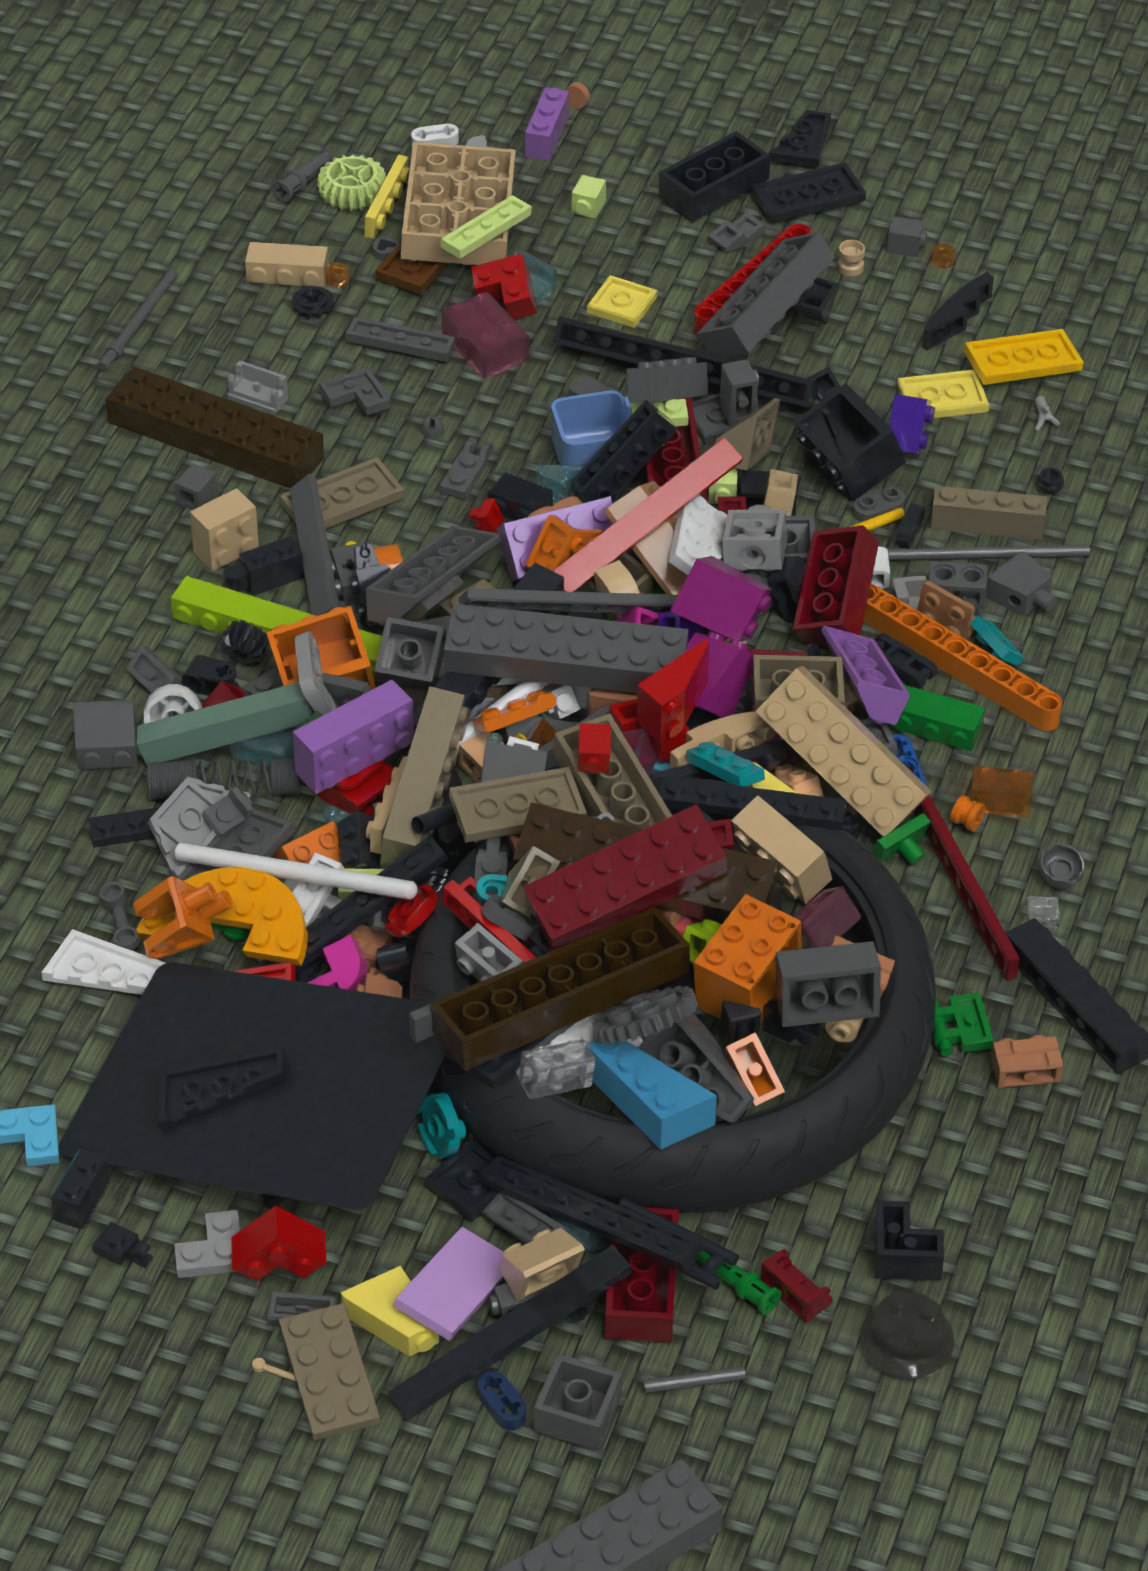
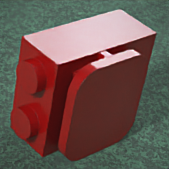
M383 759L316 795L346 817L356 810L373 816L372 804L383 802L384 789L386 785L391 784L393 768L387 765Z

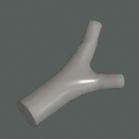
M1038 396L1035 399L1038 409V422L1034 429L1036 432L1040 431L1046 420L1055 426L1060 424L1052 415L1045 397Z

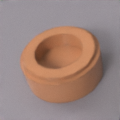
M574 82L565 89V91H569V106L572 108L581 109L590 100L588 89L579 82Z

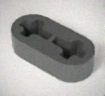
M494 894L490 895L481 908L483 915L494 924L527 941L528 936L539 927L534 916L531 915L528 918L502 903V897Z

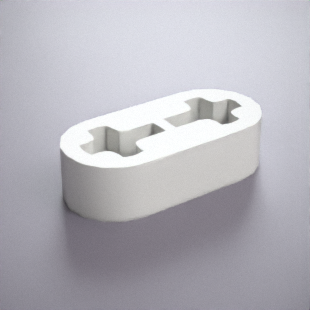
M453 124L416 128L411 133L412 147L413 142L457 145L459 142L458 128Z

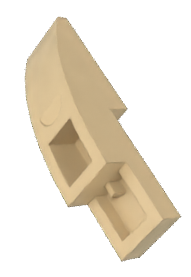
M756 711L713 720L686 732V743L670 752V769L690 764L687 762L686 750L698 747L702 742H714L725 750L736 752L770 741L777 736V732Z

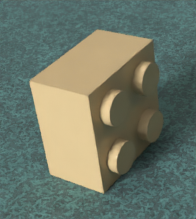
M237 488L190 511L193 553L211 571L238 559L240 553L259 547L256 506Z

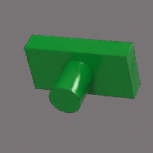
M924 813L920 814L879 839L872 854L880 862H883L900 851L912 866L918 864L926 854L916 841L924 837L931 821Z

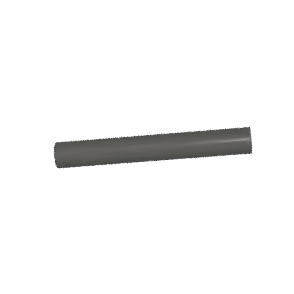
M744 1366L646 1379L643 1380V1387L645 1393L745 1380L746 1374Z

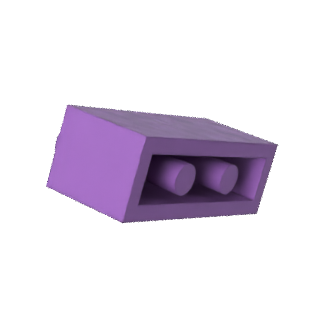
M544 88L525 132V157L550 161L569 117V91L557 88Z

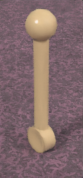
M256 1358L252 1361V1367L256 1372L267 1371L295 1381L293 1373L267 1365L263 1358Z

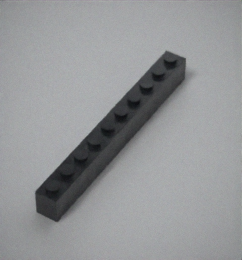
M562 316L558 318L553 343L636 364L638 362L696 357V362H707L708 382L721 385L722 364L738 361ZM750 364L753 370H757L759 376L757 395L773 399L778 398L780 401L804 407H814L820 381Z

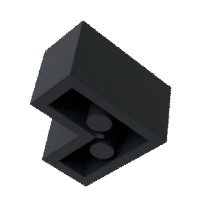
M877 1200L874 1222L875 1278L941 1280L944 1263V1230L910 1228V1202Z

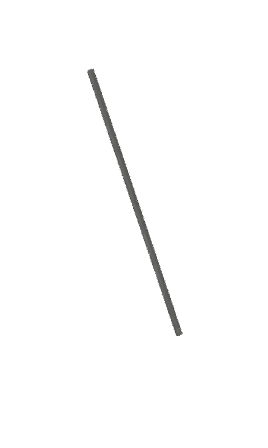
M1090 545L888 549L889 560L1013 558L1022 550L1030 557L1090 556ZM629 554L635 559H640L637 555Z

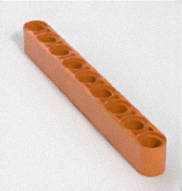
M871 583L863 623L880 633L889 635L931 660L939 669L1038 729L1052 731L1059 726L1062 699L1058 694Z

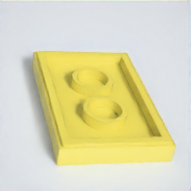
M975 370L897 378V387L900 395L928 399L932 402L931 406L935 407L934 418L983 413L989 410L988 400Z

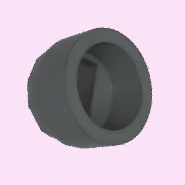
M427 416L423 420L422 434L424 437L437 439L443 435L444 425L442 419L438 416Z

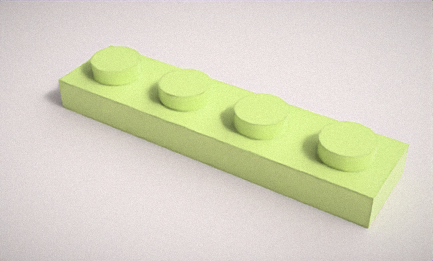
M512 195L441 238L440 247L461 259L529 217L532 206Z

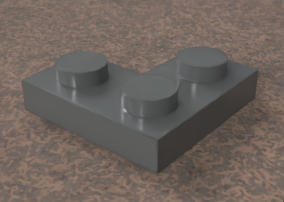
M369 367L319 383L320 393L330 407L356 400L366 416L391 408L390 397Z

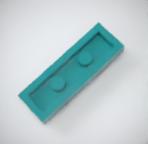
M702 742L698 747L686 750L687 762L737 786H748L765 780L764 768L752 763L751 760L735 755L732 751L717 746L714 742Z

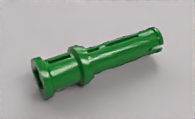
M702 1251L695 1261L704 1266L711 1255ZM723 1262L714 1274L735 1288V1292L740 1299H747L756 1305L758 1311L763 1315L771 1313L780 1301L782 1292L777 1287L771 1288L762 1282L760 1276L755 1272H745L737 1265L732 1267Z

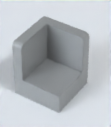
M926 576L892 578L891 595L917 610L922 585L926 581Z

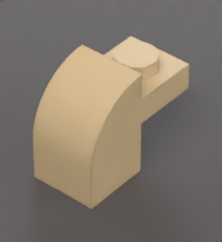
M620 560L594 570L596 592L640 594L635 580ZM607 613L608 620L615 621V619L625 613Z

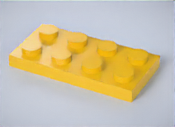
M1063 329L965 342L963 350L983 385L1082 371L1084 364Z

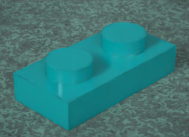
M978 615L971 622V626L978 632L975 636L984 645H990L994 650L992 652L994 657L1004 663L1009 662L1015 666H1019L1025 659L993 622Z

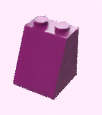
M714 556L698 558L670 611L727 638L742 642L746 641L747 638L751 639L759 625L756 623L760 612L764 613L771 603L772 598L769 595L772 588Z
M710 631L707 636L695 633L688 642V650L705 639L709 642L708 682L695 708L720 718L734 715L751 672L753 655L755 654L747 651L748 645L732 639L730 644L725 643V637Z

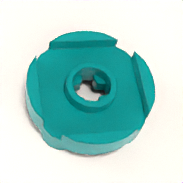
M446 1093L426 1095L417 1114L422 1113L423 1123L418 1124L421 1140L431 1155L438 1154L440 1159L453 1156L459 1149L460 1139L466 1136L465 1125L462 1120L458 1119L453 1104Z

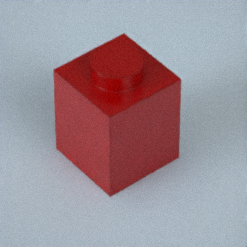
M579 723L578 772L593 774L599 772L609 773L611 724Z

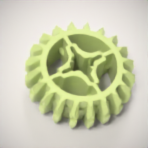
M354 154L350 157L342 155L340 159L333 157V161L326 162L325 167H321L318 174L317 182L320 197L324 198L325 203H330L332 208L339 206L341 211L345 208L351 211L356 208L362 211V208L365 206L370 208L386 178L384 168L380 167V162H374L371 157L365 159L364 155L355 157Z

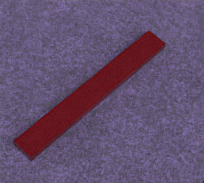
M928 795L913 812L916 817L924 813L931 821L925 835L1003 978L1006 981L1016 979L1020 958L931 796Z

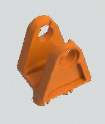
M171 876L133 903L136 916H143L144 920L154 919L175 912L176 918L144 941L146 956L152 959L162 958L214 941L215 937L210 922L211 917L233 908L230 894L225 890L217 893L215 887L210 882L196 888Z

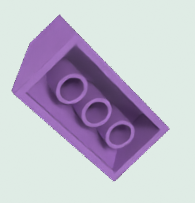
M823 626L821 631L832 657H842L843 677L858 698L859 704L863 706L868 714V718L877 724H884L885 722L896 725L910 694L875 640Z

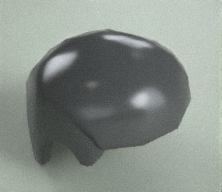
M1055 843L1046 850H1042L1038 869L1042 880L1050 887L1066 889L1072 887L1083 878L1085 862L1081 853L1074 847Z

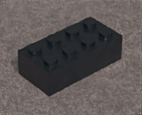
M735 131L660 171L659 197L694 221L751 190L753 184L768 181L770 175V154Z

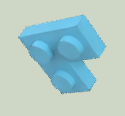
M55 1104L0 1110V1144L25 1141L27 1166L60 1163Z

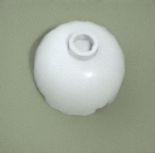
M167 684L157 688L149 696L144 708V724L202 709L201 702L197 695L189 688L179 684Z

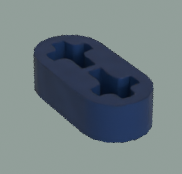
M489 1371L480 1376L478 1380V1397L497 1424L506 1430L521 1428L526 1422V1404L509 1380L497 1371ZM491 1385L494 1389L499 1387V1396L493 1389L487 1390V1386ZM505 1405L512 1413L517 1411V1415L505 1414Z

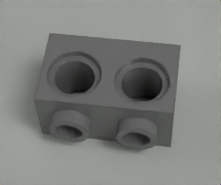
M930 561L928 581L972 604L976 609H984L987 565Z

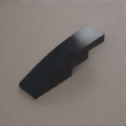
M986 272L967 283L935 312L924 330L923 348L926 351L966 330L967 320L979 314L982 302L992 298L994 280L992 275Z

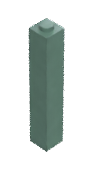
M299 682L139 725L137 726L136 753L138 756L143 757L147 766L149 762L161 763L301 725V723H305V719H310V715H314V710L303 695Z

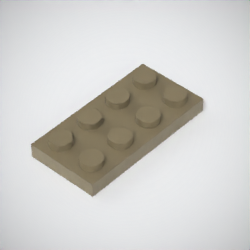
M378 457L317 480L325 529L404 498L403 487ZM288 491L280 495V504L295 521L291 492Z
M570 767L451 787L449 789V797L465 843L521 833L531 802L587 816Z
M342 1303L279 1319L280 1331L313 1441L380 1424L378 1410L345 1304Z

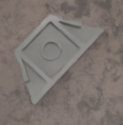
M187 777L148 821L172 876L177 878L190 864V862L178 861L175 858V849L179 843L206 847L217 836L202 816V813L229 794L230 791L225 790L224 786L213 783L205 784L201 780ZM244 792L250 798L251 795L247 792Z

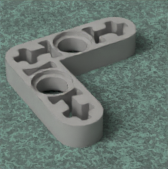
M311 631L295 636L298 677L301 690L313 710L325 715L339 706L323 684L318 643Z

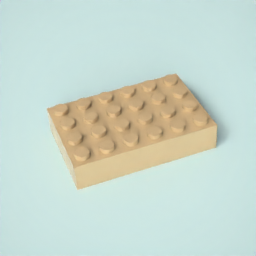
M413 142L402 228L401 259L480 265L506 258L509 229L461 259L440 246L441 238L512 196L516 150Z

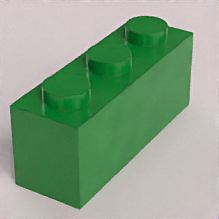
M904 685L910 697L897 724H889L888 728L973 751L983 729L985 707Z

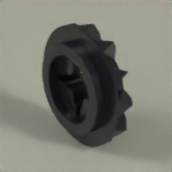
M304 287L296 291L292 296L293 310L298 311L299 316L307 314L309 318L313 315L321 317L322 313L328 314L330 308L334 307L333 294L323 287Z

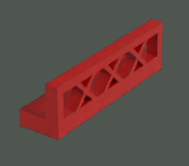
M471 876L460 885L452 880L444 886L442 903L468 928L471 929L479 923L519 957L523 963L537 958L526 948L527 941L523 940V944L520 943L508 930L494 924L481 912L483 905L475 901L466 892L471 889L476 894L477 882Z

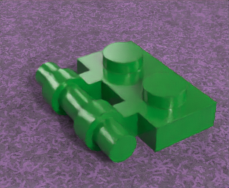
M980 993L949 996L947 1007H940L939 1002L936 1001L933 1028L935 1034L933 1035L935 1046L940 1049L942 1056L947 1057L953 1053L951 1045L954 1043L960 1044L962 1053L992 1049L994 1039ZM953 1021L955 1028L946 1029L945 1023Z

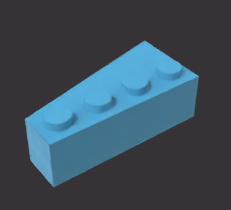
M596 1040L586 1045V1075L660 1150L715 1125L717 1095L627 1041L603 1044L602 1041Z

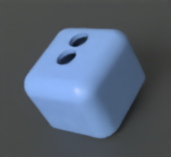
M609 390L558 398L552 403L551 438L565 476L573 479L631 416V404L628 397H624L617 391Z

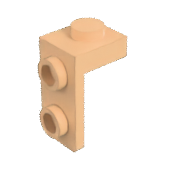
M783 764L774 769L775 772L771 773L799 794L824 797L819 776L807 772L805 769H799L791 764Z

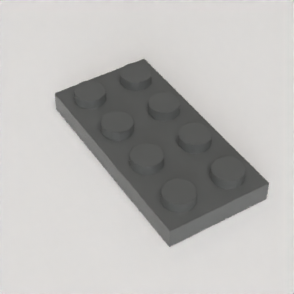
M253 809L247 821L220 839L216 836L206 847L272 857L295 830L292 822ZM190 863L177 878L184 881L197 874L219 869V867Z

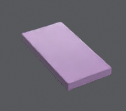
M461 1227L396 1297L393 1307L450 1341L488 1299V1296L494 1292V1286H499L505 1280L498 1268L503 1251Z

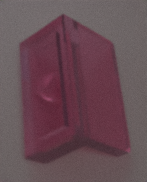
M843 886L823 890L799 911L794 918L801 921V934L805 933L813 947L817 948L830 946L835 935L841 937L861 919V915Z

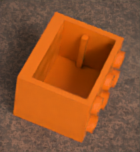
M351 606L345 608L336 607L330 610L329 613L319 616H307L300 622L290 625H279L273 630L266 632L283 686L299 682L295 636L311 631L318 643L322 673L367 682L372 690L376 688L371 665Z
M745 894L694 961L695 997L699 1005L696 1008L721 1019L723 1001L760 1008L762 1012L761 1023L763 1020V1006L770 999L775 1001L776 952L802 949L801 921Z

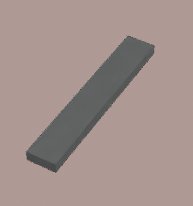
M308 474L290 488L300 550L303 555V567L312 615L319 616L339 607L317 480L316 477Z

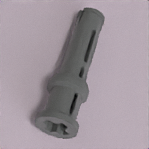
M323 149L298 170L289 171L283 180L273 183L272 190L276 198L282 202H288L292 199L295 192L304 190L306 183L320 173V168L325 167L326 162L333 161L334 156L332 152L328 149Z

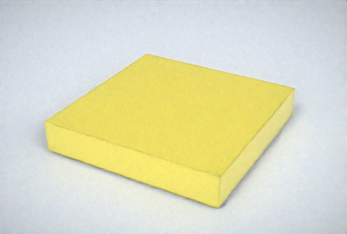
M610 275L587 305V313L635 328L656 300L657 290Z

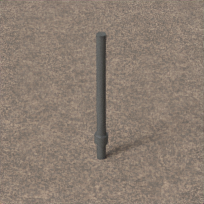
M175 269L168 270L116 341H112L105 349V355L98 363L100 370L106 371L113 361L118 360L123 354L125 345L178 276Z

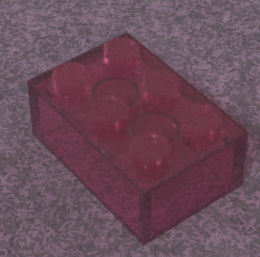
M488 292L441 310L442 334L456 337L455 349L483 379L529 360V335Z

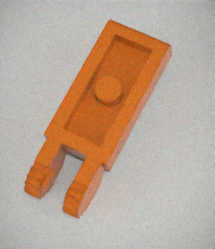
M536 690V692L529 693L526 700L518 698L507 702L508 707L500 710L498 708L486 709L481 712V717L472 719L474 729L489 733L552 709V707L554 708L557 702L556 697L551 692Z

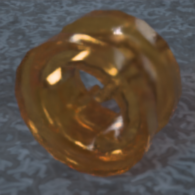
M945 243L935 245L932 249V264L938 268L953 266L955 263V248Z
M332 263L327 266L326 280L328 285L341 288L350 282L349 267L346 264Z

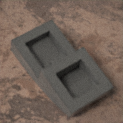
M746 212L733 224L726 220L709 234L708 238L727 252L748 244L763 234L766 229L764 223Z

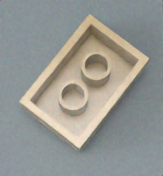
M756 796L731 820L735 831L733 836L739 843L738 851L777 861V881L782 884L781 887L784 892L793 900L798 898L804 904H807L832 880L825 852L761 797Z

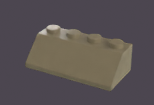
M935 486L931 529L1043 540L1047 497Z

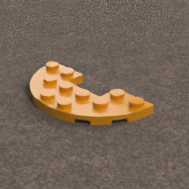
M226 867L206 871L184 880V882L196 888L210 882L215 887L217 893L225 890L230 894L233 908L211 917L210 922L251 929L243 948L246 957L280 963L292 962L293 965L302 966L308 943L305 915L291 890L279 879L262 871L243 867ZM175 912L149 920L142 918L136 928L139 938L146 940L176 919Z

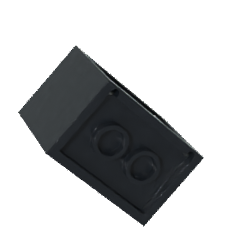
M847 383L794 421L798 431L795 436L805 448L802 450L805 457L810 463L816 462L819 465L818 469L827 480L830 477L834 480L833 484L842 496L847 494L853 501L906 463L894 431Z

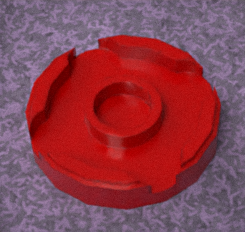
M430 885L418 886L421 891L417 892L412 900L400 899L389 912L387 919L390 923H385V928L394 938H401L415 930L435 909L439 894Z

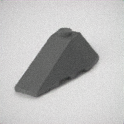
M691 1012V1016L684 1017V1021L673 1023V1027L666 1028L658 1034L648 1036L638 1047L717 1095L716 1115L730 1123H735L755 1100L713 1035L693 1012Z

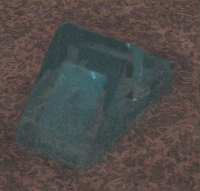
M586 464L537 466V485L541 484L542 487L551 488L553 500L559 502L566 498V493L579 492L571 480Z

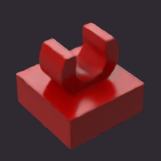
M495 498L485 499L481 508H473L468 516L469 519H477L473 527L474 529L498 533L496 527L502 525L504 521Z

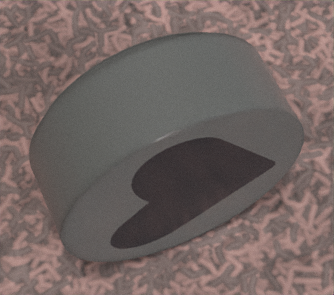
M380 237L373 242V254L376 258L385 260L399 243L392 237Z

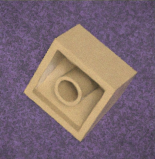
M562 1228L553 1232L547 1229L535 1235L530 1243L523 1246L517 1243L507 1248L503 1252L498 1268L518 1302L549 1287L578 1268L585 1251L582 1244Z

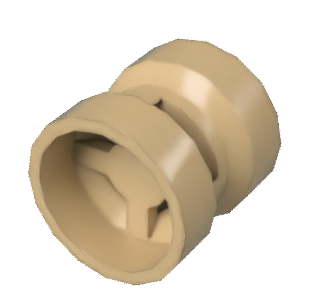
M858 240L843 241L839 246L838 270L845 276L860 275L864 270L865 246Z

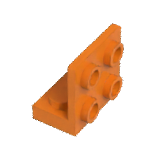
M548 515L525 565L531 568L536 562L554 571L603 531L600 529H575L556 515Z
M332 821L283 845L273 856L277 859L309 864L316 852L341 863L337 826Z

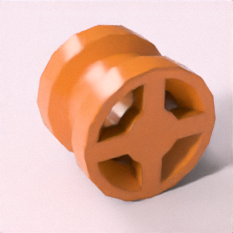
M962 795L958 798L951 811L950 821L954 824L961 823L965 825L967 830L974 832L982 822L986 806L980 802L973 803L969 797Z

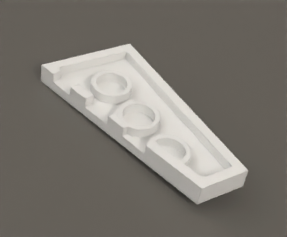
M72 929L42 971L43 981L142 995L155 971L165 962L148 958L143 954Z

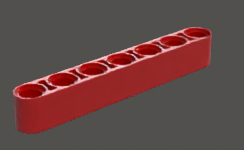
M805 224L791 225L695 308L694 334L697 336V333L783 239L810 234V227Z

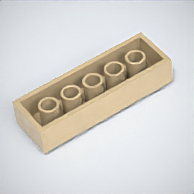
M804 666L796 668L756 710L883 837L894 831L932 792Z

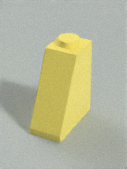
M401 1266L341 1292V1301L345 1304L351 1321L410 1357L418 1352L428 1351L439 1343V1334L393 1307L396 1297L411 1282Z

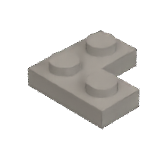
M238 1210L205 1213L207 1240L175 1243L178 1278L237 1272L232 1269L231 1237L240 1231Z

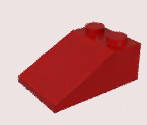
M706 639L638 684L637 724L660 744L669 738L676 737L684 729L708 682L709 642Z

